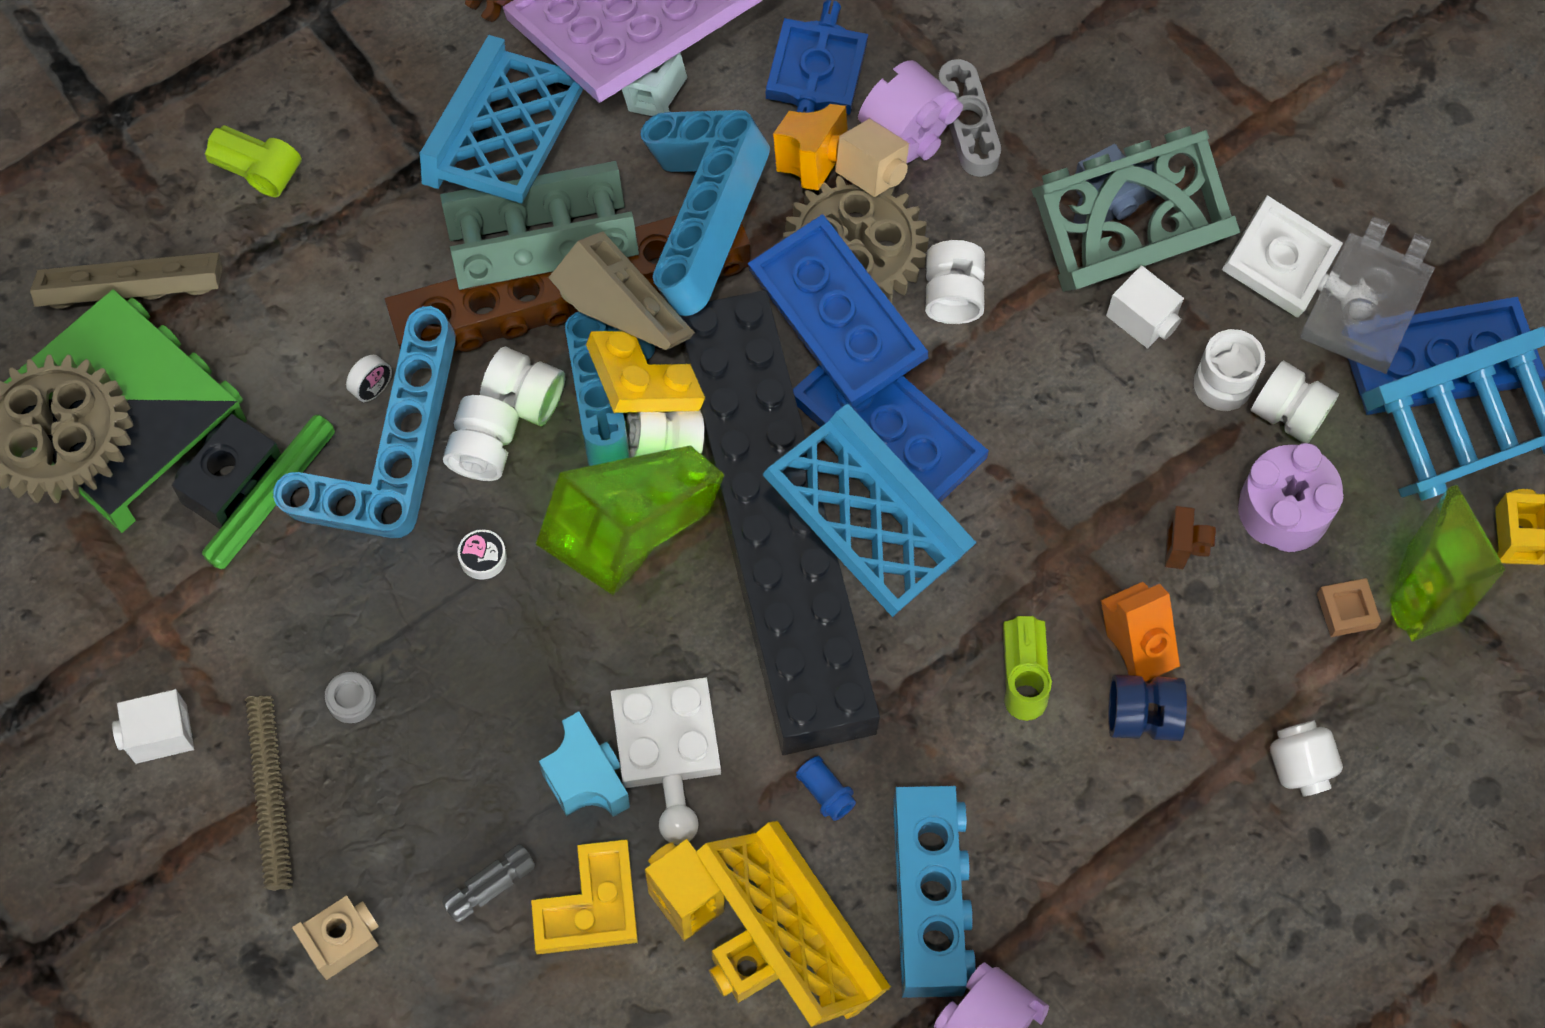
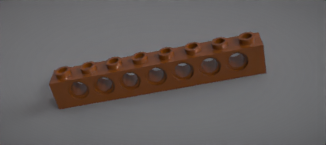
M678 215L635 227L639 255L627 257L658 292L660 291L653 281V273L657 264L650 263L649 261L660 258ZM742 222L721 270V276L734 275L743 268L748 267L750 262V242ZM553 271L460 290L457 278L384 298L399 349H401L405 326L409 316L421 307L432 306L439 309L446 316L456 334L454 351H471L477 349L485 342L499 338H516L523 335L527 330L544 325L558 326L564 324L578 310L563 299L559 289L548 278ZM525 295L536 296L535 299L527 302L519 300ZM484 307L493 309L486 314L475 313L478 309ZM432 324L426 326L421 333V340H435L440 335L442 326L434 327L431 326Z

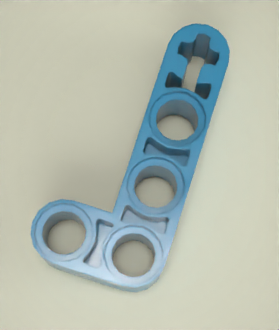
M576 312L566 321L565 332L587 461L590 469L595 473L603 476H612L622 472L630 460L623 413L613 412L586 343L591 331L621 330L583 313ZM637 338L647 361L654 354L655 345Z

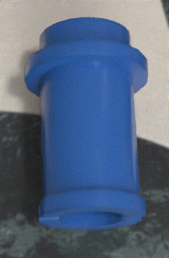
M820 756L810 759L797 771L796 778L804 784L822 806L820 813L824 817L830 816L833 821L839 820L855 806L856 801L852 797L854 794L853 789L849 786L844 787L825 765Z

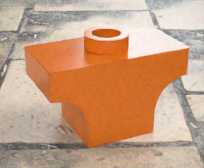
M1141 582L1101 600L1107 637L1121 653L1128 670V675L1142 676L1145 682L1154 677L1180 667L1170 594L1161 584L1149 588L1144 582Z

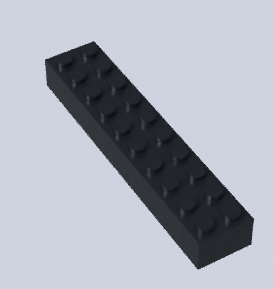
M762 290L708 301L702 310L693 315H679L695 332L690 339L680 344L685 364L691 365L705 396V400L700 408L704 421V441L782 756L877 735L880 715L838 557L763 476L768 467L806 439L767 291ZM805 453L802 457L807 458V453ZM787 467L782 471L794 486L808 488L807 470ZM818 501V512L828 521L823 502Z

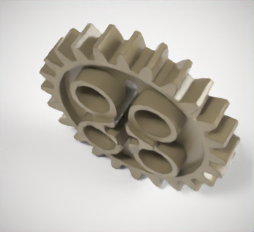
M837 176L835 188L831 189L824 182L819 189V195L806 190L804 192V204L795 202L793 204V217H786L785 231L787 232L783 233L784 240L812 220L824 214L891 303L893 290L905 295L908 288L907 281L914 283L918 281V268H924L926 254L924 252H927L929 238L925 237L926 221H918L920 208L918 206L907 208L909 199L907 193L895 198L893 197L894 187H890L878 196L873 197L853 183L852 185H846L841 176ZM857 212L861 213L864 216L856 218L851 217L848 214ZM880 241H891V242H893L895 245H893V246H883V245H881L879 242H880Z
M47 355L44 367L37 368L32 359H28L26 373L21 375L16 369L11 367L9 374L12 381L8 384L0 381V488L3 490L9 486L10 491L18 499L28 491V495L34 503H39L44 492H48L54 503H59L62 490L66 489L77 499L79 498L80 484L85 483L88 487L95 490L97 489V484L94 476L97 473L107 477L113 475L107 465L109 460L116 462L124 461L125 458L117 446L131 444L130 437L124 431L133 427V421L129 414L126 413L131 409L125 396H121L123 392L117 381H111L104 368L95 372L90 360L85 359L77 367L72 356L67 355L61 366H57L53 357ZM51 392H53V397H52V402H51V408H50V406H49V394H50ZM84 400L79 407L68 409L75 401ZM36 405L31 412L21 414L28 406ZM53 414L58 422H53ZM52 434V436H53V443L51 442V440L49 439V437H48L47 435ZM86 442L80 450L69 452L75 444ZM33 447L37 448L30 456L20 458L26 450ZM55 448V450L57 451V462L56 464L52 465L53 453Z

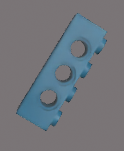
M956 786L896 787L893 798L902 998L963 996L967 981H969L976 970L974 950H965L964 931L972 930L971 900H962L961 881H969L968 850H959L958 833L966 832L965 802H957ZM928 832L935 833L942 838L945 846L938 851H929L921 846L918 837ZM928 881L939 882L945 887L948 896L940 901L929 900L923 895L921 885ZM933 930L943 932L950 941V947L941 952L933 951L926 946L923 936Z

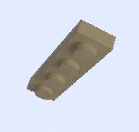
M216 252L41 269L36 272L30 292L34 307L49 305L57 309L66 308L79 302H98L112 289L123 298L141 296V298L149 300L163 297L166 294L186 292L190 295H201L212 289L219 288L222 264L220 254Z

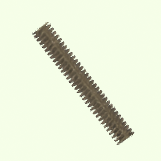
M249 696L245 701L247 702L246 707H248L246 713H249L247 715V719H249L247 724L250 725L248 727V730H250L248 735L252 736L249 742H252L250 744L252 748L250 753L253 754L251 756V759H253L251 765H254L252 771H255L253 773V777H255L253 782L256 783L254 785L256 789L254 794L257 795L255 797V800H257L255 805L258 806L256 812H258L257 818H259L257 824H260L258 830H261L258 835L261 836L259 842H262L260 848H263L260 854H263L261 860H264L261 864L264 866L262 872L265 873L263 875V878H265L263 884L266 885L264 888L273 891L279 889L288 890L292 888V886H288V883H293V881L287 879V877H292V874L286 873V871H291V868L286 867V865H291V862L289 860L285 861V859H290V856L288 854L284 855V853H289L290 851L287 848L284 849V847H289L287 842L283 843V841H288L286 836L283 837V835H288L285 830L282 831L287 829L285 824H283L287 822L283 818L286 817L283 812L285 809L279 807L285 805V803L279 801L284 799V797L278 795L283 793L281 789H278L282 788L283 785L278 783L282 782V779L278 777L282 776L279 773V770H281L279 768L280 762H278L280 756L274 754L279 753V750L275 748L279 746L276 744V741H278L276 739L277 733H275L277 727L273 725L276 724L274 721L275 716L273 715L275 710H272L274 707L272 701L274 699H271V696Z

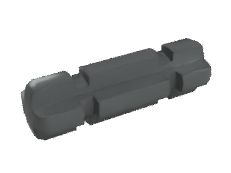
M522 845L515 846L504 854L505 860L501 863L498 860L494 861L466 881L464 889L460 891L459 888H456L446 895L442 902L452 919L456 922H461L474 912V906L478 904L482 907L513 885L512 879L516 876L521 879L531 872L535 867V863L528 851Z

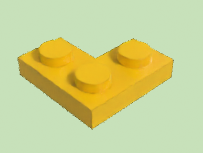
M591 331L586 346L614 413L700 411L705 396L690 364L648 365L637 337L624 331Z
M628 840L577 845L582 894L531 900L536 954L638 943Z

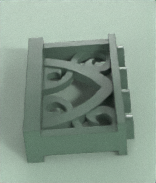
M1188 126L1164 134L1166 144L1152 148L1150 140L1123 148L1126 157L1111 162L1109 154H1105L1084 161L1085 171L1070 176L1068 168H1064L1041 176L1044 185L1033 188L1031 191L1033 197L1036 198L1060 274L1058 278L1063 292L1077 290L1132 271L1141 265L1146 266L1240 233L1236 217L1231 216L1208 143L1209 136L1207 130L1192 134L1191 128ZM1176 154H1184L1190 157L1195 167V174L1191 183L1183 190L1175 184L1183 179L1185 166H1182L1177 173L1170 171L1168 167L1170 158ZM1156 157L1153 168L1154 172L1132 165ZM1111 172L1098 191L1090 182L1086 181ZM1125 182L1142 186L1165 200L1154 210L1150 217L1147 230L1149 243L1143 246L1138 236L1127 226L1117 222H1104L1114 197ZM1200 187L1211 218L1209 223L1189 197L1199 190ZM1076 190L1082 194V204L1080 206L1069 205V207L1076 214H1087L1085 224L1072 223L1062 216L1059 202L1065 192ZM1173 207L1177 212L1167 218L1175 220L1176 228L1172 232H1167L1162 228L1161 220L1165 213ZM1102 231L1115 232L1121 236L1122 245L1119 250L1112 251L1109 248L1108 242L1112 237L1101 238ZM1067 232L1083 233L1082 267L1078 268Z

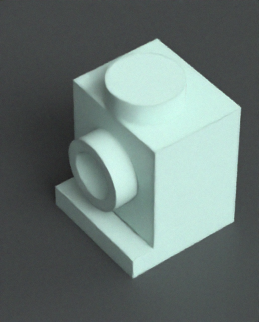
M678 53L622 89L628 111L649 116L670 112L668 106L687 79L681 53Z

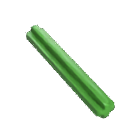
M320 415L312 416L203 549L202 555L207 562L218 569H224L276 506L273 498V489L276 482L283 475L290 472L303 473L334 435L333 425L327 419Z

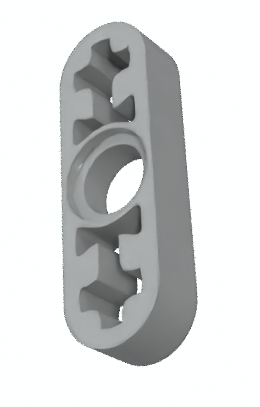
M955 59L948 61L941 67L938 80L956 95L957 100L963 104L962 111H974L981 118L980 122L974 125L963 124L958 118L949 124L961 166L967 173L973 176L983 177L990 175L998 167L1001 144L977 70L971 63L965 60ZM953 77H958V80L964 83L963 96L959 97L956 82L951 81ZM980 137L979 146L983 154H988L987 159H980L978 154H973L974 139Z

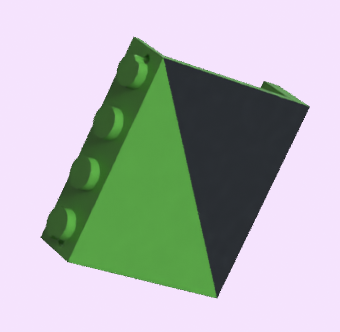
M112 289L32 358V361L36 364L37 368L44 367L46 356L51 355L57 366H61L64 358L67 355H71L78 367L87 359L90 360L95 372L104 368L111 381L116 380L123 392L121 396H125L131 408L126 413L129 414L133 421V427L124 430L130 437L131 444L117 446L125 459L123 462L109 460L107 465L113 474L111 477L97 473L94 476L97 489L93 490L83 483L79 485V494L115 528L123 533L136 521L127 507L128 504L226 417L232 414L243 422H247L240 407L243 398L231 384L225 380L218 384L210 376L212 371L201 357L194 352L187 356L178 348L181 346L180 341L166 326L161 325L159 328H156L148 321L150 318L149 313L136 299L132 297L126 301ZM27 363L17 370L21 375L27 372ZM9 377L4 383L8 384L10 381H12L11 377ZM51 392V393L49 394V406H50V408H51V402H52L53 392ZM84 400L75 401L68 409L79 407ZM36 405L28 406L21 414L31 412ZM53 414V422H58ZM52 434L47 435V436L49 437V439L51 440V442L53 443V436H52ZM86 442L75 444L69 452L80 450ZM55 448L53 453L52 465L56 464L57 462V451L55 450Z

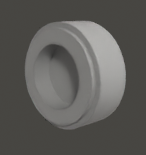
M345 672L337 675L329 682L325 691V702L330 713L337 720L344 723H357L367 718L373 711L376 704V694L371 682L364 675L357 672Z

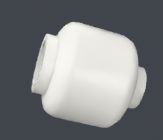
M1315 720L1277 731L1279 739L1271 744L1270 753L1281 785L1289 789L1300 788L1303 797L1331 789L1329 779L1339 775L1343 769L1332 732L1328 728L1317 727Z

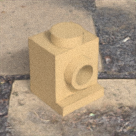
M347 895L305 923L299 922L292 927L315 966L326 980L379 946L371 934L379 926L363 901L354 906ZM342 923L346 924V932L343 936L339 938L329 936L331 930Z

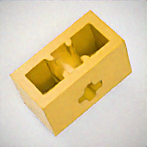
M688 839L677 846L672 842L668 843L649 858L650 866L645 869L648 893L683 941L690 938L724 912V895L696 854V850Z

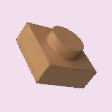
M1367 578L1323 586L1319 589L1317 596L1331 637L1376 629L1381 623Z

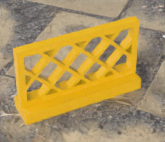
M778 821L768 822L756 833L705 843L696 851L701 862L811 1027L843 1015L846 1019L852 1018L891 988ZM726 864L731 866L733 868V871L730 870ZM749 879L753 881L757 885V887L749 883ZM754 906H756L757 908H759V909L761 910L762 914H760L759 912H757V910L755 909ZM778 922L781 923L786 930L778 926ZM783 949L790 953V957L785 954ZM807 965L813 969L816 975L807 969ZM811 992L819 996L820 1005Z

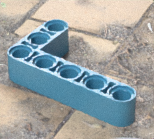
M742 110L664 112L651 117L641 129V139L665 171H697L653 273L654 284L671 307L682 316L693 315L702 310L708 303L770 153L769 143L748 112Z
M432 306L418 308L409 316L406 322L371 485L301 472H290L283 475L276 482L273 489L274 501L283 512L300 522L388 538L404 537L414 529L418 518L456 338L452 325L439 309ZM430 324L442 325L441 333L435 340H421V333L426 326ZM422 368L431 369L432 376L428 383L421 387L411 385V378L417 370ZM411 413L422 415V422L415 431L403 432L401 430L402 421L407 415ZM402 458L411 459L412 468L410 472L402 478H393L391 475L393 464ZM300 487H308L309 498L307 502L300 507L292 508L290 504L292 493ZM346 495H354L356 499L354 509L345 516H337L336 505L338 501ZM392 503L401 504L402 514L395 523L383 524L381 520L383 510Z

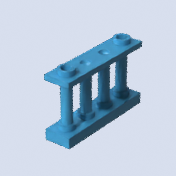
M1544 326L1361 394L1367 411L1384 406L1387 414L1392 412L1418 478V482L1398 489L1401 498L1416 493L1419 494L1421 501L1448 492L1446 482L1541 447L1545 455V390L1533 360L1537 359L1534 350L1545 346ZM1506 360L1510 369L1515 367L1541 436L1520 444L1492 375L1496 374L1493 365ZM1465 375L1469 384L1474 382L1501 450L1480 459L1477 458L1451 390L1455 389L1452 380ZM1426 391L1428 399L1433 397L1460 465L1440 474H1436L1410 405L1414 404L1411 395Z

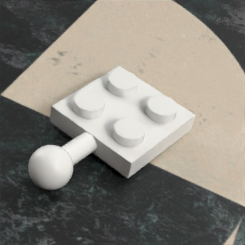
M1268 195L1260 203L1222 268L1224 272L1297 318L1305 311L1317 289L1340 303L1342 314L1350 321L1364 322L1371 318L1376 311L1377 301L1375 295L1369 289L1359 286L1349 288L1326 273L1343 243Z
M707 677L611 691L624 788L663 783L666 810L659 819L660 833L665 840L679 845L686 839L691 841L698 831L699 823L695 812L686 806L682 780L721 775Z

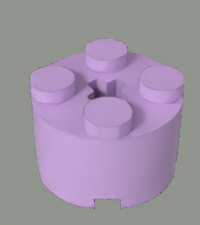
M909 60L893 68L898 75L889 83L882 78L874 86L862 104L858 115V120L861 123L870 118L909 143L907 163L919 156L923 160L932 157L941 145L939 136L947 125L957 119L963 109V104L957 100L956 95L916 61Z
M1303 443L1272 448L1255 461L1242 487L1238 506L1241 522L1247 532L1262 544L1265 543L1286 552L1307 549L1321 539L1337 514L1344 496L1342 481L1334 465L1312 444Z
M984 962L970 977L966 988L970 991L959 1006L953 1001L950 1002L937 1018L934 1027L1028 1028L1033 1019L1042 1025L1048 1013L1049 1005L999 967L992 968Z

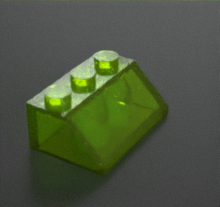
M1457 484L1446 490L1408 544L1390 598L1392 616L1398 627L1406 630L1412 642L1463 622L1506 570Z

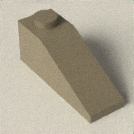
M603 231L577 241L548 277L559 289L563 299L573 305L578 312L664 350H668L690 339L695 333Z

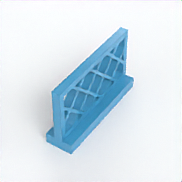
M488 35L420 152L422 184L439 189L443 180L522 204L580 97L583 88L559 66L505 51V39ZM511 68L527 73L530 78L510 83L506 75ZM559 82L569 85L570 88L567 91L551 95L546 86ZM537 89L542 97L541 99L523 104L517 95ZM508 97L514 106L493 112L490 103ZM549 109L554 117L553 120L535 125L530 115ZM514 119H522L526 128L506 133L501 123ZM492 126L497 137L480 142L475 140L473 136L474 131ZM533 139L538 148L519 155L513 145ZM505 148L510 158L489 164L484 153ZM474 156L481 166L468 171L454 167L458 161ZM517 169L521 176L516 186L498 180L496 175Z
M848 403L839 409L827 423L768 467L763 473L767 481L892 617L944 572H947L976 544V541ZM823 440L838 456V463L817 460V444ZM805 453H807V458H804L802 456ZM787 467L807 470L808 488L794 486L782 471ZM817 472L839 475V493L818 490ZM849 477L859 479L869 489L870 498L849 495ZM818 501L839 505L840 523L826 521L818 512ZM850 507L871 510V528L850 525ZM881 512L891 513L902 525V533L882 530ZM851 537L872 540V559L859 557L851 548ZM882 542L903 545L904 564L883 561ZM914 547L923 548L938 565L934 568L914 566ZM883 572L904 575L905 593L898 599L884 584ZM915 577L922 578L915 584Z

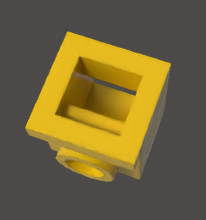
M1518 489L1506 493L1495 507L1499 551L1496 554L1497 563L1544 565L1545 494H1537L1536 491L1531 489Z
M747 930L712 950V960L716 966L709 969V973L723 997L732 992L739 1003L779 979ZM742 961H752L757 967L756 972L751 976L741 975L737 967Z

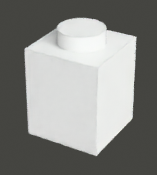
M1141 265L1112 295L1106 316L1148 349L1159 337L1166 340L1176 330L1182 320L1178 313L1184 298Z
M176 689L117 703L119 720L112 723L114 740L118 750L124 749L136 764L194 750L187 704Z

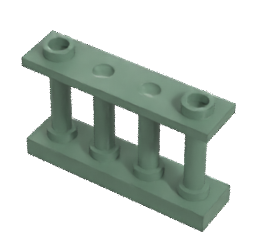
M616 161L538 175L522 204L472 188L440 194L450 241L463 239L464 244L450 246L459 290L552 272L577 241L602 231L626 257L639 255L632 211L615 214L614 211L615 209L625 208ZM520 179L507 181L506 183L517 186ZM597 213L598 217L574 223L570 221V218ZM547 222L553 223V227L526 231V226ZM508 230L509 235L486 240L481 239V235Z

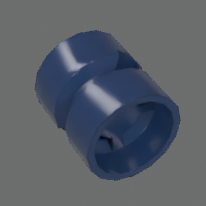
M1113 674L1108 704V724L1111 737L1139 739L1144 732H1148L1153 740H1182L1187 714V692L1183 678L1154 677L1151 683H1146L1142 676ZM1149 703H1154V711H1148Z

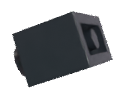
M231 414L222 425H217L210 431L205 440V446L194 459L186 461L179 468L175 481L171 486L184 506L220 529L280 457L281 453L276 442ZM234 466L229 474L215 476L221 468Z

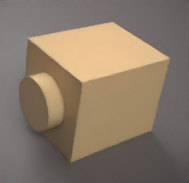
M869 118L839 136L835 172L873 197H876L890 187L897 186L905 178L908 169L906 163L909 143Z

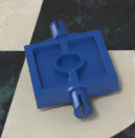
M831 0L824 1L820 21L803 22L784 18L766 86V99L794 104L798 106L797 112L803 113L822 110L829 104L846 106L847 115L851 114L868 44V34L846 30L836 24L839 11L841 10V5L837 1L833 2L832 10Z

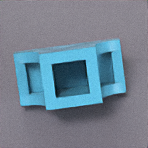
M580 712L562 720L565 735L561 746L554 753L541 759L539 764L543 777L565 815L568 816L582 807L593 805L606 809L614 817L630 808L628 793L615 773V770L620 768V764L607 742L601 745L598 744Z

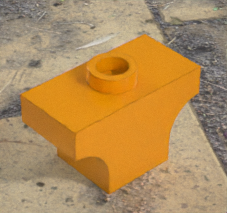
M829 104L822 110L810 113L788 111L773 133L777 172L797 175L801 178L802 188L819 190L837 162L839 136L848 131L846 106Z

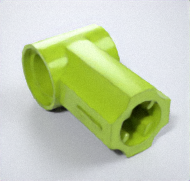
M225 125L213 130L208 138L205 152L209 163L244 177L253 188L270 197L280 196L302 162L300 154L292 146L280 139L269 138L266 142H263Z
M1017 616L1015 619L1004 621L1003 623L1006 677L1004 702L1006 709L1012 716L1019 720L1029 721L1043 714L1051 691L1052 680L1048 672L1045 621L1038 620L1034 616ZM1020 686H1031L1038 691L1039 695L1036 697H1024L1016 689Z

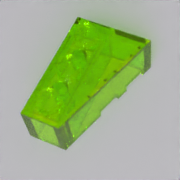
M691 445L577 468L559 473L546 512L615 573L708 514L725 474Z

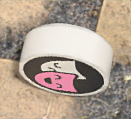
M374 354L363 357L352 367L347 376V390L362 402L375 399L390 381L392 375L391 366Z
M476 530L470 532L461 540L458 547L460 565L463 571L472 578L481 580L492 578L499 574L506 564L507 554L502 539L492 531Z

